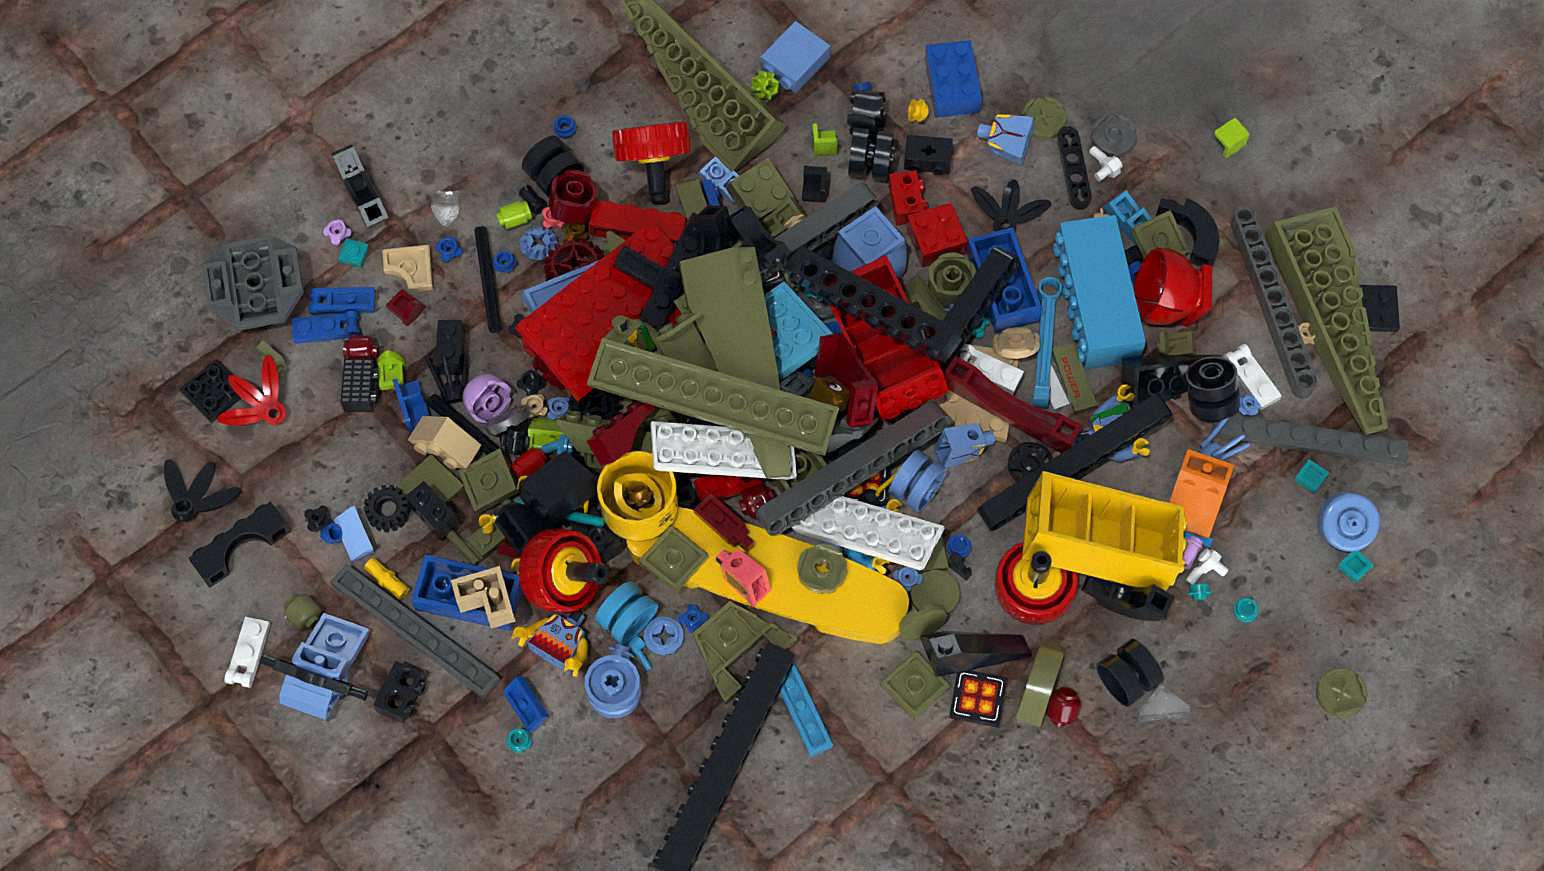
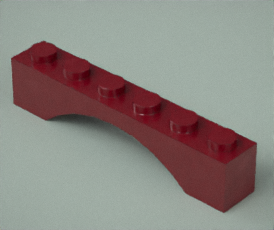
M956 355L943 374L948 389L951 392L1061 453L1074 446L1080 437L1082 425L1062 414L1037 408L1014 397L993 383L977 367Z
M636 400L626 407L627 412L624 414L620 412L611 417L609 425H601L592 431L593 436L586 440L601 466L615 462L631 450L638 427L644 418L657 406Z

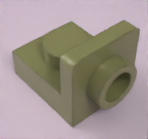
M262 341L256 346L260 353L258 358L263 363L265 356L271 355L280 378L284 374L287 365L281 355L266 342Z

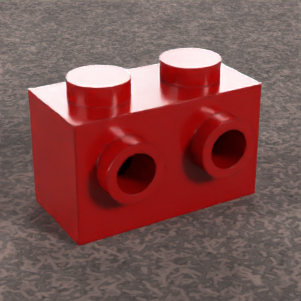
M917 170L889 174L888 187L896 226L907 224V215L928 209L926 199H922L921 193L924 192L923 180L918 179Z

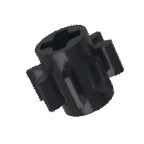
M511 425L507 427V431L501 432L500 442L501 446H505L504 450L507 453L520 454L523 452V447L529 448L530 437L528 433H525L524 427Z

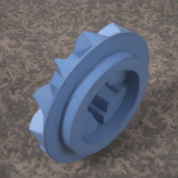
M543 225L541 227L532 226L530 230H525L524 235L520 238V247L523 254L532 260H544L545 257H549V249L555 250L554 245L555 243L558 244L557 237L552 229H546ZM543 238L544 246L540 244L535 246L534 239L540 240Z
M670 617L653 619L648 623L644 631L646 647L653 654H661L662 656L670 653L674 654L681 647L684 638L681 625ZM663 628H665L667 635L671 636V638L666 639L665 645L662 644L660 638H657V636L662 634Z

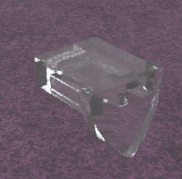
M437 191L435 199L431 203L435 217L444 227H448L458 214L461 200L460 191Z

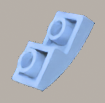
M715 156L698 174L704 180L711 179L713 186L718 188L719 193L734 203L725 187L732 180L739 177V175L735 171L730 172Z

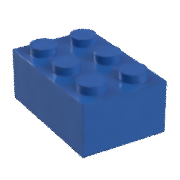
M971 40L926 45L925 65L935 118L980 113L982 97Z

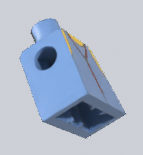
M998 114L995 116L993 126L980 123L977 137L988 139L987 146L989 152L1016 164L1023 165L1034 128V119L1029 116Z
M977 423L943 429L934 450L939 463L946 468H950L979 458L985 446L995 443V438L991 430L982 432Z

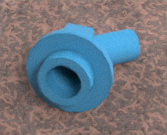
M560 435L559 441H553L542 446L543 453L547 454L557 451V456L563 451L572 455L574 446L565 435Z

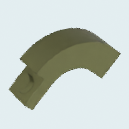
M789 196L771 214L759 221L773 238H776L787 230L784 225L791 217L801 214L805 215L797 201ZM732 231L731 248L744 247Z
M1042 640L1016 720L1037 727L1041 726L1066 648L1059 646L1057 643Z

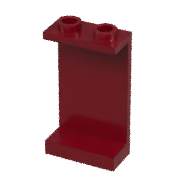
M842 333L820 336L815 377L834 375L850 391L846 423L850 428L872 424L878 383Z

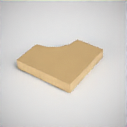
M429 245L382 249L385 274H393L402 278L407 284L409 292L433 290Z

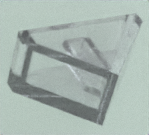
M1160 684L1140 709L1136 720L1137 723L1183 719L1188 717L1191 710L1187 703Z

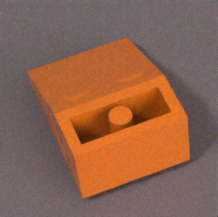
M1187 449L1169 500L1171 504L1184 507V517L1187 521L1185 532L1209 539L1234 464Z

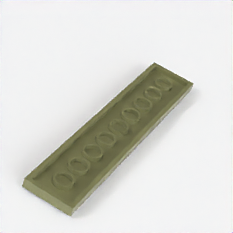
M605 338L601 339L587 381V386L823 456L826 454L839 411V407Z

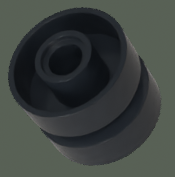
M854 127L848 176L864 177L867 165H870L872 179L887 181L889 169L893 168L896 146L893 145L894 132L879 130L874 143L871 142L870 129Z
M549 136L540 140L528 151L522 162L523 171L534 182H537V186L548 198H550L551 185L555 176L565 174L567 170L584 172L585 169L584 164L574 153L569 151V148L558 136Z
M1213 356L1199 359L1188 367L1186 371L1190 411L1194 416L1206 421H1219L1236 413L1240 406L1237 368L1233 362L1226 358Z
M1130 639L1117 649V656L1109 654L1096 664L1097 673L1106 689L1125 707H1129L1143 696L1142 690L1150 692L1164 680L1162 671L1154 657L1135 639Z

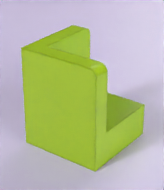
M1236 118L1221 126L1214 133L1215 137L1225 146L1224 158H1228L1246 146L1250 135Z
M817 123L812 124L814 156L837 155L835 130L818 132Z

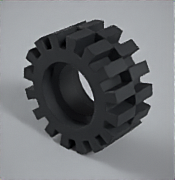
M381 485V490H378L376 487L373 489L375 493H368L369 499L364 501V512L372 527L375 526L376 530L381 531L383 529L384 532L389 533V529L392 528L394 532L397 531L396 526L399 525L402 528L404 526L403 521H408L410 508L405 498L406 495L402 493L400 488L397 487L395 489L394 485H390L389 488L386 485ZM385 501L394 502L396 504L395 512L390 516L380 515L378 507L381 503Z

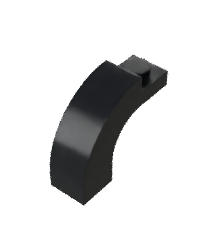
M351 144L331 153L343 184L365 225L369 227L389 218L380 197L375 192L365 173L354 146Z
M1161 198L1156 216L1171 210L1176 223L1188 230L1193 238L1194 247L1189 259L1191 264L1199 267L1204 264L1212 266L1219 247V232L1212 216L1204 207L1186 198L1184 206L1174 200Z
M707 205L695 217L701 237L700 250L697 257L732 247V229L725 220L729 216L727 206Z
M743 206L725 218L744 247H755L757 261L765 269H770L787 257L785 253L789 249L786 244L775 240L766 231L751 207Z
M1087 575L1081 591L1097 599L1098 605L1117 614L1145 621H1156L1166 618L1174 598L1172 594L1154 584L1147 587H1133Z

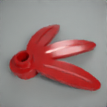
M271 355L265 356L262 364L261 381L264 396L246 380L235 375L228 377L233 390L244 401L254 406V408H239L224 412L217 417L219 423L240 426L264 419L270 425H278L284 421L286 409L282 403L278 402L279 377ZM271 409L278 411L276 418L270 416L269 412Z

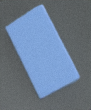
M355 506L350 507L334 519L335 524L339 525L342 530L341 539L351 562L374 553Z

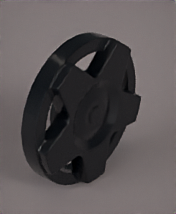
M1023 442L1011 451L1008 458V471L1011 477L1018 482L1046 464L1044 462L1046 457L1048 461H1051L1053 458L1044 445L1035 442ZM1018 452L1019 458L1013 459V456ZM1014 471L1021 472L1022 478L1018 477Z

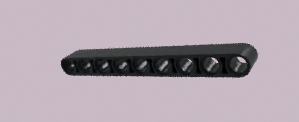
M999 246L995 247L943 319V322L958 329L962 340L946 363L937 359L943 374L1019 265L1018 256ZM918 408L909 409L900 413L896 418L885 421L893 425Z
M1159 394L1149 397L983 503L977 509L978 514L990 531L1001 528L1026 512L1027 497L1043 471L1077 479L1168 421L1173 416L1172 411Z

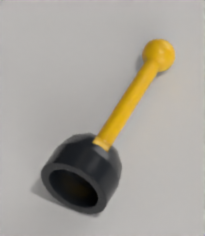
M901 466L877 490H864L858 496V500L877 506L880 502L879 493L892 483Z

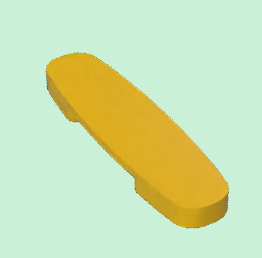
M654 503L644 505L637 511L648 512L653 508ZM678 507L676 517L671 525L709 555L706 562L684 585L685 587L691 589L700 587L753 607L725 581L721 565L716 562V557L722 550L732 554L735 550L739 549L765 569L771 591L754 608L814 625L822 633L856 641L885 644L893 641L900 635L899 623L908 614L909 606L907 591L900 583L845 558L847 575L843 584L831 594L812 592L800 583L797 564L802 552L807 548L815 547L814 545L782 534L771 536L765 529L745 523L746 528L750 532L747 535L754 541V547L747 553L738 544L733 547L726 543L697 517L692 509ZM662 534L645 541L626 539L629 555L633 561L639 564L641 557ZM825 563L815 567L818 573L821 574L829 571L826 569Z

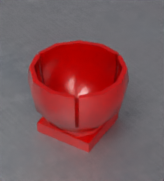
M1167 248L1151 250L1141 262L1133 286L1141 321L1148 324L1167 325L1179 320V325L1189 327L1212 309V266L1204 264L1196 270L1185 255Z

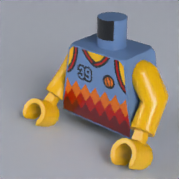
M571 611L566 619L553 614L550 618L546 617L525 628L516 627L511 636V639L515 637L520 638L519 646H523L526 640H528L527 644L530 651L557 666L564 673L569 674L573 670L574 677L578 675L579 668L588 658V642L585 639L584 631L579 628L585 617L578 611Z

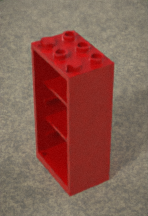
M887 255L850 271L909 303ZM830 305L842 334L878 383L875 405L882 421L896 418L900 413L918 408L922 403L940 398L949 391L937 360L929 359L919 349L913 350L909 348L899 338L892 339L879 327L876 329L870 327L864 319L850 316L844 308L840 306L836 308ZM890 314V315H888L886 318H890V317H892L894 314ZM909 325L906 327V329H909L914 325Z

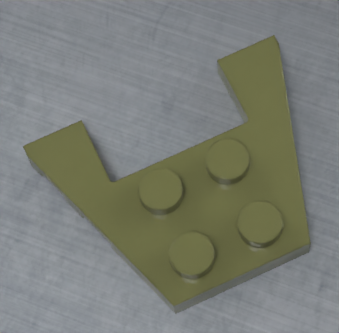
M731 601L693 632L695 642L725 704L742 690V686L726 669L758 641L765 638L769 643L786 651L798 641L794 634L779 629L775 624L758 618L756 614Z

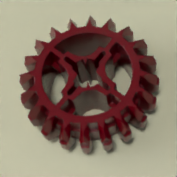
M574 237L571 240L572 242H567L564 239L563 245L555 243V250L549 249V257L544 259L545 265L543 270L546 274L545 280L549 281L574 271L575 262L578 267L576 269L601 260L605 255L601 253L599 246L594 247L592 241L586 244L584 238L579 242H576Z

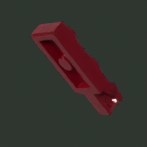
M711 493L693 510L694 514L726 543L733 547L738 544L747 553L754 547V541L747 535L750 532L746 528V524Z

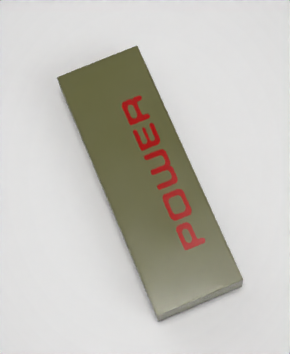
M1071 343L1052 348V356L1075 415L1097 409L1098 404L1083 364L1079 362L1076 345Z

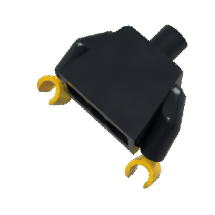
M513 501L494 511V515L484 514L479 518V525L483 526L484 534L491 533L494 530L493 523H495L519 556H521L530 539L542 531L555 529L558 523L556 522L552 525L546 518L541 519L531 505L528 507L525 504ZM520 558L513 560L511 565L512 571L519 566Z

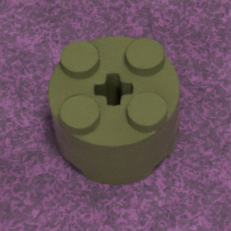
M959 253L942 254L929 268L927 286L942 306L950 307V303L955 304L976 274L975 266Z

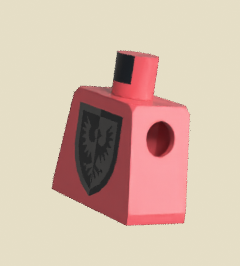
M722 550L717 555L716 562L721 565L725 581L750 605L756 606L771 591L765 569L741 550H735L732 554Z

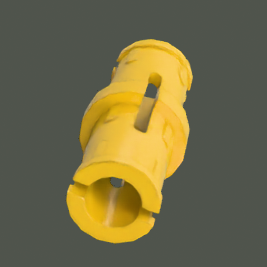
M375 557L365 564L364 570L372 575L382 588L389 590L398 600H402L408 595L410 588L395 576L396 573L393 570L385 568Z

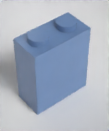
M795 21L761 56V69L766 73H775L774 78L779 81L780 85L796 94L830 58L831 46Z

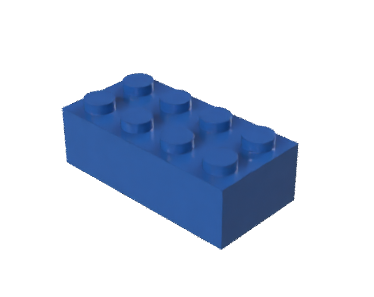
M1013 227L969 238L966 253L969 262L974 264L976 272L995 247L999 246L1019 257V265L987 311L994 333L1007 328L1039 322L1042 312L1039 298Z
M425 555L411 599L414 609L490 627L484 606L460 613L451 583L453 579L489 568ZM501 571L515 618L522 594L519 575ZM513 623L495 628L511 631Z

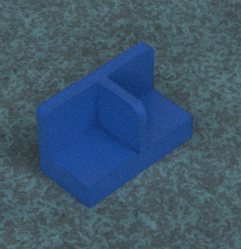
M394 379L393 384L408 431L412 432L422 416H429L419 382L416 380L399 386L398 380Z

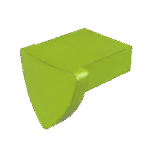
M389 350L383 352L378 357L376 363L377 368H379L380 390L395 389L394 379L398 380L399 386L404 384L403 367L406 366V362L403 357Z

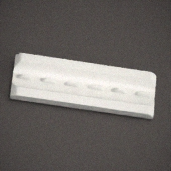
M655 421L650 423L653 468L658 471L766 478L753 451L754 446L750 438H747L745 432L720 426ZM788 445L790 477L771 479L789 480L797 476L793 446Z
M839 496L791 526L799 534L917 570L924 569L945 529L944 526L843 496Z

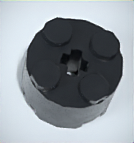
M870 90L851 91L850 103L853 104V109L848 112L847 116L850 134H853L854 127L870 129L871 137H876L879 130L884 131L886 112H884L882 102H886L885 92Z

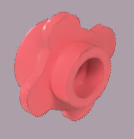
M549 207L542 210V215L545 219L543 226L546 229H550L553 226L562 228L565 222L552 219Z

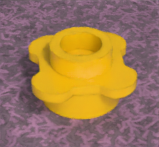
M912 99L908 107V120L910 122L914 120L921 122L928 115V105L923 99L919 101Z

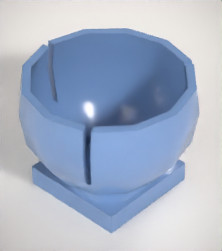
M875 206L838 231L832 261L836 265L852 271L887 255L899 280L906 270L908 250L901 232Z

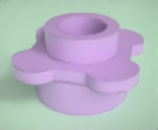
M341 219L331 221L323 230L324 235L331 239L333 245H339L341 240L351 236V230L345 227Z

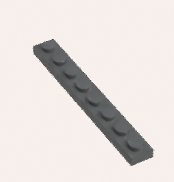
M1240 415L1230 416L1214 437L1233 440L1239 435L1244 434L1245 438L1239 442L1405 466L1407 459V440ZM1221 420L1212 422V431Z
M345 564L331 580L330 583L334 588L483 699L500 680L496 674L348 564Z

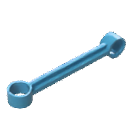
M1054 277L1043 278L1039 282L1037 296L1041 301L1042 312L1039 326L1040 348L1037 351L1032 406L1040 408L1048 407L1055 305L1060 299L1062 291L1061 282ZM1053 286L1058 292L1055 295H1046L1042 292L1041 288Z

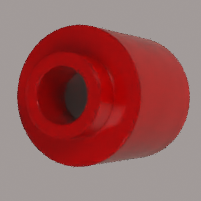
M531 447L513 461L514 464L510 467L514 475L519 479L521 476L531 475L544 466L547 457L541 449L535 450Z

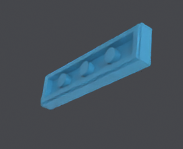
M794 664L781 688L780 694L809 756L812 757L832 748L833 743Z

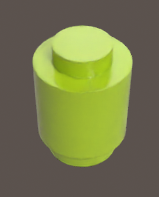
M519 200L499 207V213H496L500 227L505 226L506 230L527 223V220L532 219L526 201L520 202Z

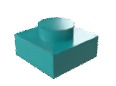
M346 238L338 257L339 262L362 268L369 251V245Z
M1309 459L1294 481L1315 494L1328 477L1329 472Z
M1352 551L1339 563L1337 568L1356 584L1374 565L1361 552Z

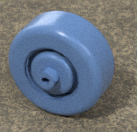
M1343 491L1330 496L1322 504L1318 513L1317 524L1322 538L1329 545L1342 551L1352 552L1367 547L1376 538L1380 527V516L1375 504L1370 499L1356 492Z

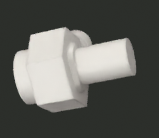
M1096 146L1090 149L1089 153L1099 161L1102 168L1094 174L1097 181L1100 182L1107 176L1115 178L1121 173L1122 163L1117 157H1107Z
M1207 548L1198 557L1200 561L1198 567H1195L1185 580L1189 584L1194 585L1203 573L1206 574L1213 569L1219 575L1224 576L1228 572V568L1219 562L1222 556L1215 550Z

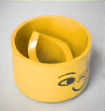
M642 451L628 452L615 462L607 464L599 476L597 493L601 513L607 526L618 536L632 541L650 540L664 533L673 523L678 511L675 477L671 471H658L653 468V456L651 453ZM644 485L648 487V491H653L654 506L650 511L638 512L627 506L624 500L629 495L628 491L631 488Z

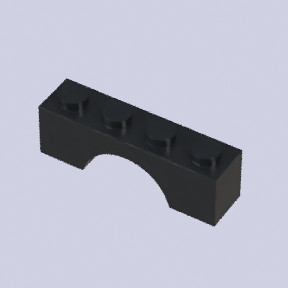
M270 501L257 507L254 513L246 519L238 520L227 532L215 536L213 541L205 547L196 549L188 559L210 589L230 575V557L241 544L249 541H262L273 545L289 534L291 530Z

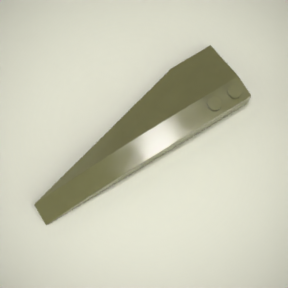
M620 0L629 18L636 25L639 35L643 37L650 54L654 56L656 64L669 87L680 101V106L687 113L691 125L698 132L702 144L731 172H736L775 141L787 124L656 0Z
M1337 207L1275 221L1265 233L1266 239L1303 322L1309 323L1310 326L1307 329L1311 337L1315 335L1313 339L1314 345L1325 367L1364 435L1386 430L1388 426L1383 399L1379 395L1378 388L1380 383L1379 378H1376L1374 368L1376 365L1375 356L1371 352L1372 340L1366 308L1363 307L1362 303L1363 291L1362 287H1359V270L1354 260L1356 255L1355 248Z
M755 247L729 248L680 261L679 266L686 305L690 313L700 312L701 314L695 320V325L698 332L701 331L707 351L712 355L716 371L780 390L771 329ZM745 433L754 446L753 451L766 478L790 477L788 445Z

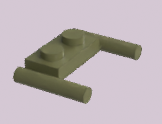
M508 498L500 503L504 506L512 502V500ZM493 523L494 530L491 533L484 534L481 527L467 538L466 543L454 530L446 535L463 556L475 566L479 565L483 559L496 550L499 544L506 539L495 523Z

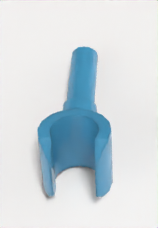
M635 636L629 642L630 651L637 655L646 670L649 671L652 669V666L641 651L646 644L640 637Z

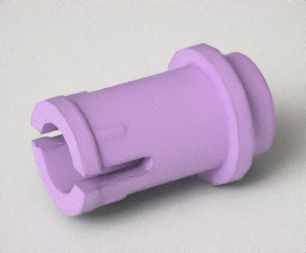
M1190 536L1189 539H1186V546L1183 551V558L1186 561L1184 568L1186 569L1192 567L1198 552L1203 550V541L1197 537Z

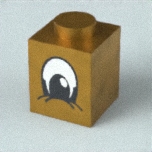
M835 377L816 378L809 399L839 407V414L844 413L847 407L850 391Z

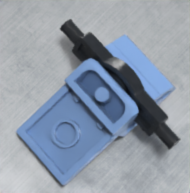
M323 613L305 643L301 642L293 655L292 662L262 654L259 664L272 667L273 670L286 674L279 694L280 704L326 720L341 694L365 701L369 691L349 683L348 670L367 640L369 629Z

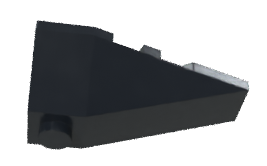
M1219 354L1144 355L1122 358L1121 382L1122 385L1130 386V389L1125 391L1126 396L1129 393L1134 394V399L1128 401L1130 409L1155 394H1159L1164 402L1180 398L1181 394L1188 392L1186 383L1188 367L1193 362L1205 357L1222 356Z
M941 631L920 636L935 677L1031 657V652L1024 636L1019 634Z

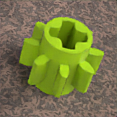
M759 71L757 76L752 77V87L750 89L754 90L759 98L770 100L771 95L778 93L779 81L774 79L775 73Z

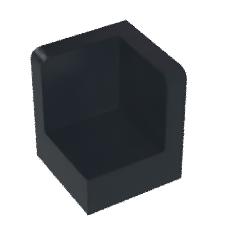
M804 166L802 201L825 203L827 167Z

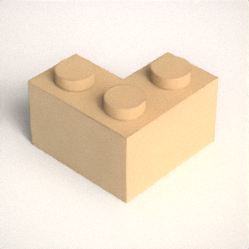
M422 416L408 438L415 445L414 449L423 455L434 454L444 459L443 463L453 470H456V468L467 469L481 447L480 443L448 417Z
M500 566L451 580L460 613L484 606L491 629L516 622Z

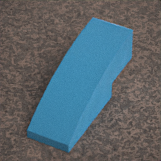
M1125 190L1102 207L1110 216L1116 215L1119 228L1138 246L1130 229L1152 218L1144 207L1140 209L1127 190Z

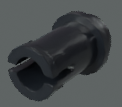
M526 185L528 191L525 187H522L518 194L527 202L530 212L534 214L542 213V210L546 208L545 200L539 198L530 185Z

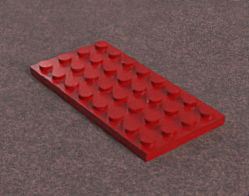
M653 220L631 235L514 327L577 402L594 389L587 386V381L601 339L613 329V318L622 315L632 320L638 319L652 292V289L612 267L621 247L626 245L662 267L665 266L674 248V244ZM683 286L676 299L684 295ZM675 303L663 326L669 323L673 325L676 322L675 318L681 315Z

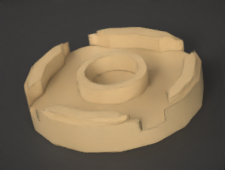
M1007 328L1002 331L1003 334L998 335L997 333L992 339L994 352L1005 358H1025L1035 354L1040 348L1039 334L1036 332L1034 334L1031 333V330L1028 328Z

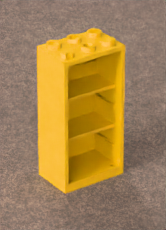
M1043 471L1027 497L1022 559L1031 561L1033 554L1038 551H1045L1051 556V566L1133 587H1147L1154 584L1167 591L1169 586L1174 585L1177 575L1183 572L1184 563L1186 562L1185 558H1183V551L1186 546V538L1183 537L1187 525L1186 518L1184 517V507Z

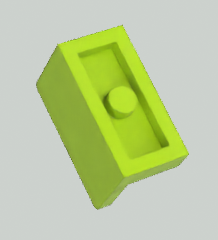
M533 418L528 428L530 442L527 450L531 447L535 450L538 448L542 450L544 444L559 441L560 435L565 434L557 425V420Z

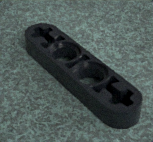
M1065 126L1058 133L1057 143L1071 206L1077 210H1083L1090 204L1091 190L1080 137L1074 127ZM1065 135H1069V138H1072L1071 146L1069 147L1067 138H1064ZM1068 154H1075L1079 159L1076 162H1070L1066 159V156ZM1072 174H1080L1083 180L1074 182L1070 176ZM1078 189H1081V197L1084 198V201H1080L1077 198Z

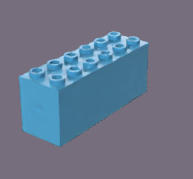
M1116 215L1060 223L1058 232H1055L1056 243H1053V253L1055 257L1059 258L1060 262L1057 265L1059 278L1063 277L1064 280L1062 292L1064 299L1068 298L1067 315L1069 320H1073L1074 327L1071 330L1073 340L1078 343L1079 348L1076 351L1079 354V362H1082L1084 369L1088 370L1122 365V358L1142 356L1146 341Z

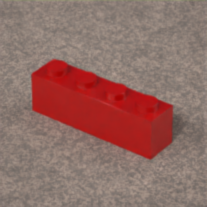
M609 200L596 201L595 208L591 214L589 229L591 236L607 238L606 232L612 231L626 240L653 220L672 243H676L687 223L686 216L677 212L666 213L654 208L643 209L637 208L632 204L620 205L614 204Z

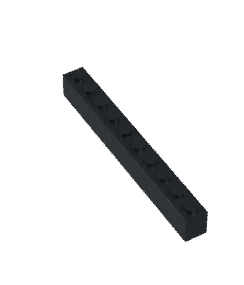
M769 642L765 649H759L755 658L757 664L753 671H748L744 679L746 686L743 692H738L733 701L735 708L732 714H727L723 720L721 727L724 730L720 737L716 736L710 747L712 753L709 759L705 758L699 768L701 775L698 781H693L688 789L687 795L690 797L686 805L683 803L680 805L676 813L678 820L674 827H669L664 837V840L667 842L663 850L658 849L652 863L655 864V871H691L795 663V654Z

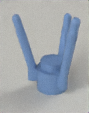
M1228 417L1221 420L1210 435L1200 443L1202 449L1198 452L1224 460L1248 448L1250 443L1247 442L1225 453L1224 451L1244 439L1245 435H1239L1222 447L1217 442L1210 443L1227 422Z

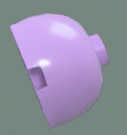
M492 374L478 375L466 385L463 391L464 408L477 422L487 423V419L494 418L507 410L511 403V398L509 397L511 388L498 376Z

